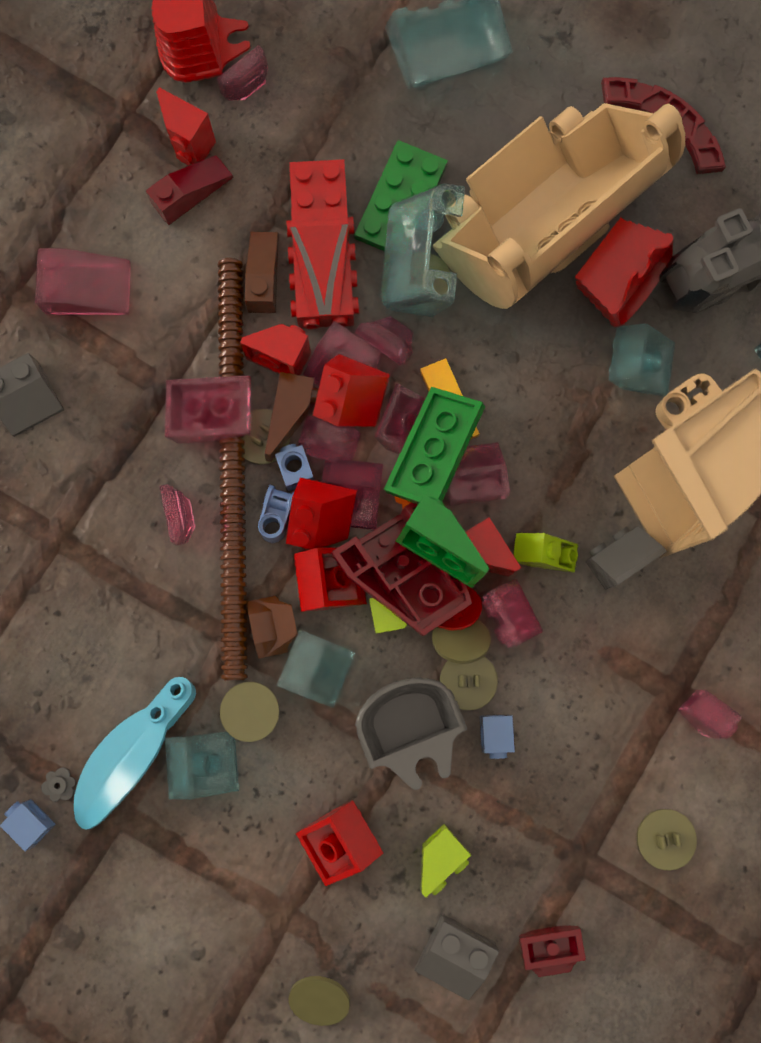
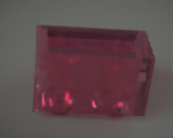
M499 443L467 446L448 488L450 506L506 499L510 494L506 463Z
M517 579L499 586L482 596L484 599L482 608L488 618L493 617L498 627L494 631L502 645L506 644L508 648L516 647L544 632Z

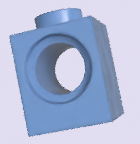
M290 444L282 447L280 453L275 454L288 491L296 489L300 477L314 480L302 445ZM291 460L302 462L301 468L296 472L288 471L287 464Z
M480 716L482 752L485 754L489 753L490 759L507 758V753L515 752L513 716Z
M31 799L23 803L18 801L5 812L4 815L7 818L0 827L24 851L35 847L56 824Z

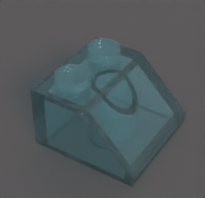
M647 323L617 327L616 336L613 341L612 362L609 367V381L624 390L666 396L669 390L675 342Z
M299 630L277 686L334 707L355 652Z
M227 731L165 738L169 799L191 800L239 791L235 738L229 735Z

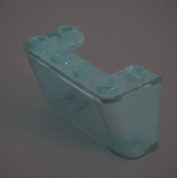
M446 0L439 4V8L430 10L429 7H424L415 12L408 11L407 7H403L392 12V16H390L385 26L407 89L498 62L513 53L499 0H462L459 2Z
M440 184L397 201L390 207L381 288V301L387 309L434 317L454 303L457 273L429 269L432 233L442 226L444 214L456 217L462 216L464 186ZM441 278L447 282L448 291L446 294H438L434 290L433 283L435 279Z

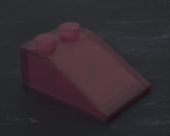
M38 248L35 303L45 314L129 315L131 262L128 259L72 249Z
M251 376L166 380V438L179 444L203 443L250 435Z

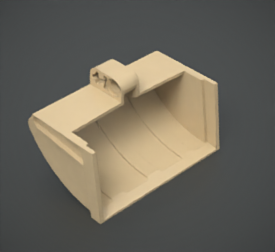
M754 369L724 391L720 389L709 375L697 374L669 392L656 407V416L666 431L652 440L655 446L653 449L614 475L646 533L666 549L667 552L661 555V558L714 539L727 530V526L743 514L761 494L760 371ZM700 387L703 392L698 393L689 400L687 395L692 390ZM667 402L675 403L678 406V415L670 414L667 411Z

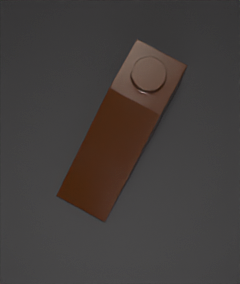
M278 232L250 233L245 274V304L248 313H276Z
M280 372L265 449L266 461H273L276 457L275 454L280 452V449L308 416L311 404L315 405L319 388H314V378Z

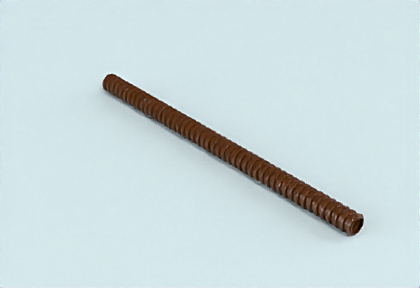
M224 258L218 261V268H220L218 270V284L220 285L218 287V292L220 293L218 295V301H220L218 304V309L220 310L218 312V317L220 318L218 321L220 326L218 333L221 335L218 338L221 344L218 346V350L221 352L218 358L221 360L219 362V368L221 369L219 377L222 378L219 380V385L222 386L219 388V394L222 395L219 397V402L222 403L219 406V411L222 412L219 415V419L222 420L219 423V428L222 429L219 432V436L222 438L219 441V445L222 446L219 450V453L222 455L219 458V462L222 464L219 470L222 472V475H220V481H222L220 489L223 490L220 493V498L223 499L220 502V507L223 508L220 511V516H223V519L220 520V525H223V528L220 529V533L223 534V537L220 538V542L223 543V546L220 547V551L223 552V555L220 556V560L223 561V564L220 565V569L223 570L220 578L223 579V583L220 585L223 588L221 597H224V601H221V606H224V610H221V615H224V619H221V624H224V628L221 629V633H224V638H221V642H224V647H221V651L224 652V656H221V660L224 661V665L221 666V670H224V675H221V679H224V681L245 680L248 678V674H245V669H248V665H245L247 656H245L244 652L247 651V646H244V642H247V637H244V633L247 632V628H244V624L247 623V619H244V614H247V610L244 609V605H247V601L244 600V596H247L244 587H247V583L244 582V578H246V573H244L246 564H243V561L246 560V555H243V552L246 551V546H243V543L246 542V538L243 537V534L246 533V529L243 528V525L246 524V520L243 519V516L246 515V511L243 510L246 503L243 501V498H245V493H243L245 484L242 483L245 480V475H242V472H245V467L242 466L245 463V458L242 457L245 454V449L242 448L245 445V441L242 440L245 436V432L242 431L245 428V424L242 420L245 417L242 414L244 411V406L242 405L244 397L241 396L244 394V389L241 387L244 385V380L241 379L244 377V372L241 370L244 368V363L241 362L244 359V355L241 353L243 349L240 344L243 335V329L241 328L243 326V320H241L243 318V312L241 311L243 309V304L241 303L243 301V295H241L243 293V287L241 286L243 284V279L241 278L243 276V271L241 270L243 263L236 258Z

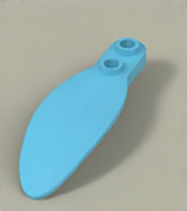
M184 677L171 679L145 709L140 710L120 723L91 754L82 770L74 795V816L77 824L82 829H92L100 824L124 800L147 772L163 745L167 730L176 723L195 699L196 689L189 680ZM178 687H181L180 693L178 695H174L175 690ZM161 710L160 717L155 719L156 712Z

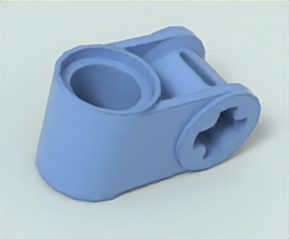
M273 485L268 487L263 510L258 522L259 532L265 541L277 543L284 538L289 524L294 491L291 494L277 490ZM268 523H279L280 528L275 534L266 533L265 527Z

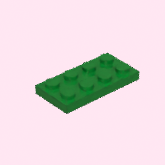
M398 140L356 229L354 239L405 260L444 174L448 160Z
M431 387L384 487L386 493L419 504L424 494L443 501L485 409L483 402Z

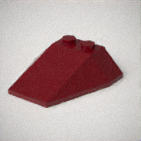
M411 502L403 508L401 514L360 539L356 536L332 551L331 554L352 582L420 635L425 636L470 606L472 602L466 584L396 542L418 505Z

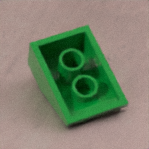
M424 494L396 542L472 588L488 572L489 567L451 510L447 509L445 504L438 498L428 497Z

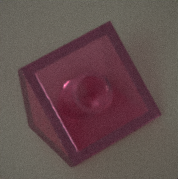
M396 384L375 435V438L386 450L398 454L401 453L426 399L400 384Z

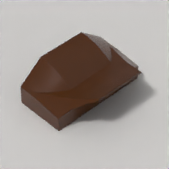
M276 596L247 601L248 615L258 659L288 653L290 643L298 636L292 604L279 601Z

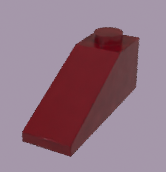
M215 155L167 174L145 191L152 206L169 226L230 181L233 175Z

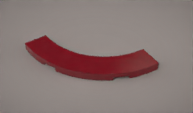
M621 77L602 79V93L604 103L650 113H655L664 104L674 106L682 117V124L685 130V146L694 163L696 174L724 171L726 165L716 137L712 136L704 124L705 120L686 101L658 85L650 86L637 82V79Z

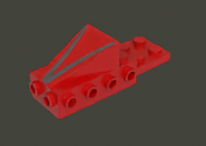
M344 159L289 162L292 220H287L286 225L288 238L292 237L293 247H288L289 264H294V273H289L290 291L295 290L296 300L290 301L291 316L297 317L298 327L309 330L320 327L344 328L354 326V314H359L358 297H352V287H357V270H351L350 261L356 260L355 243L349 244V234H354L353 217H348Z

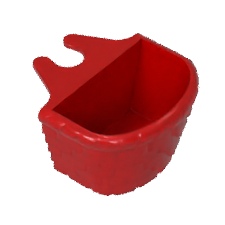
M153 0L152 16L160 62L163 69L175 81L187 83L221 76L223 68L227 63L251 48L249 41H243L238 44H231L227 41L230 34L236 31L247 30L249 24L244 20L219 16L213 0Z
M620 217L575 276L578 289L595 305L596 309L601 311L603 317L607 318L613 327L623 326L638 311L659 283V275L673 257V235L670 233L664 234L658 229L655 231L649 226L646 228L630 220L628 222Z

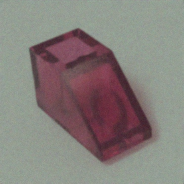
M697 690L677 710L702 736L722 739L723 737L726 739L733 735L738 729L737 723L743 718L707 690Z

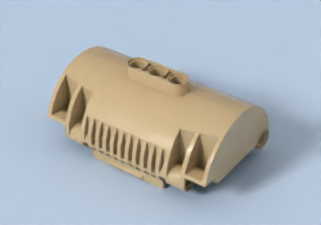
M603 103L595 111H590L585 117H582L576 108L570 106L549 123L550 131H548L543 117H538L466 178L470 187V196L463 195L445 210L446 219L452 229L433 244V248L454 275L475 295L492 306L508 309L548 274L563 270L608 231L610 227L609 222L678 163L685 148V130L682 124V117L674 106L664 104L655 113Z

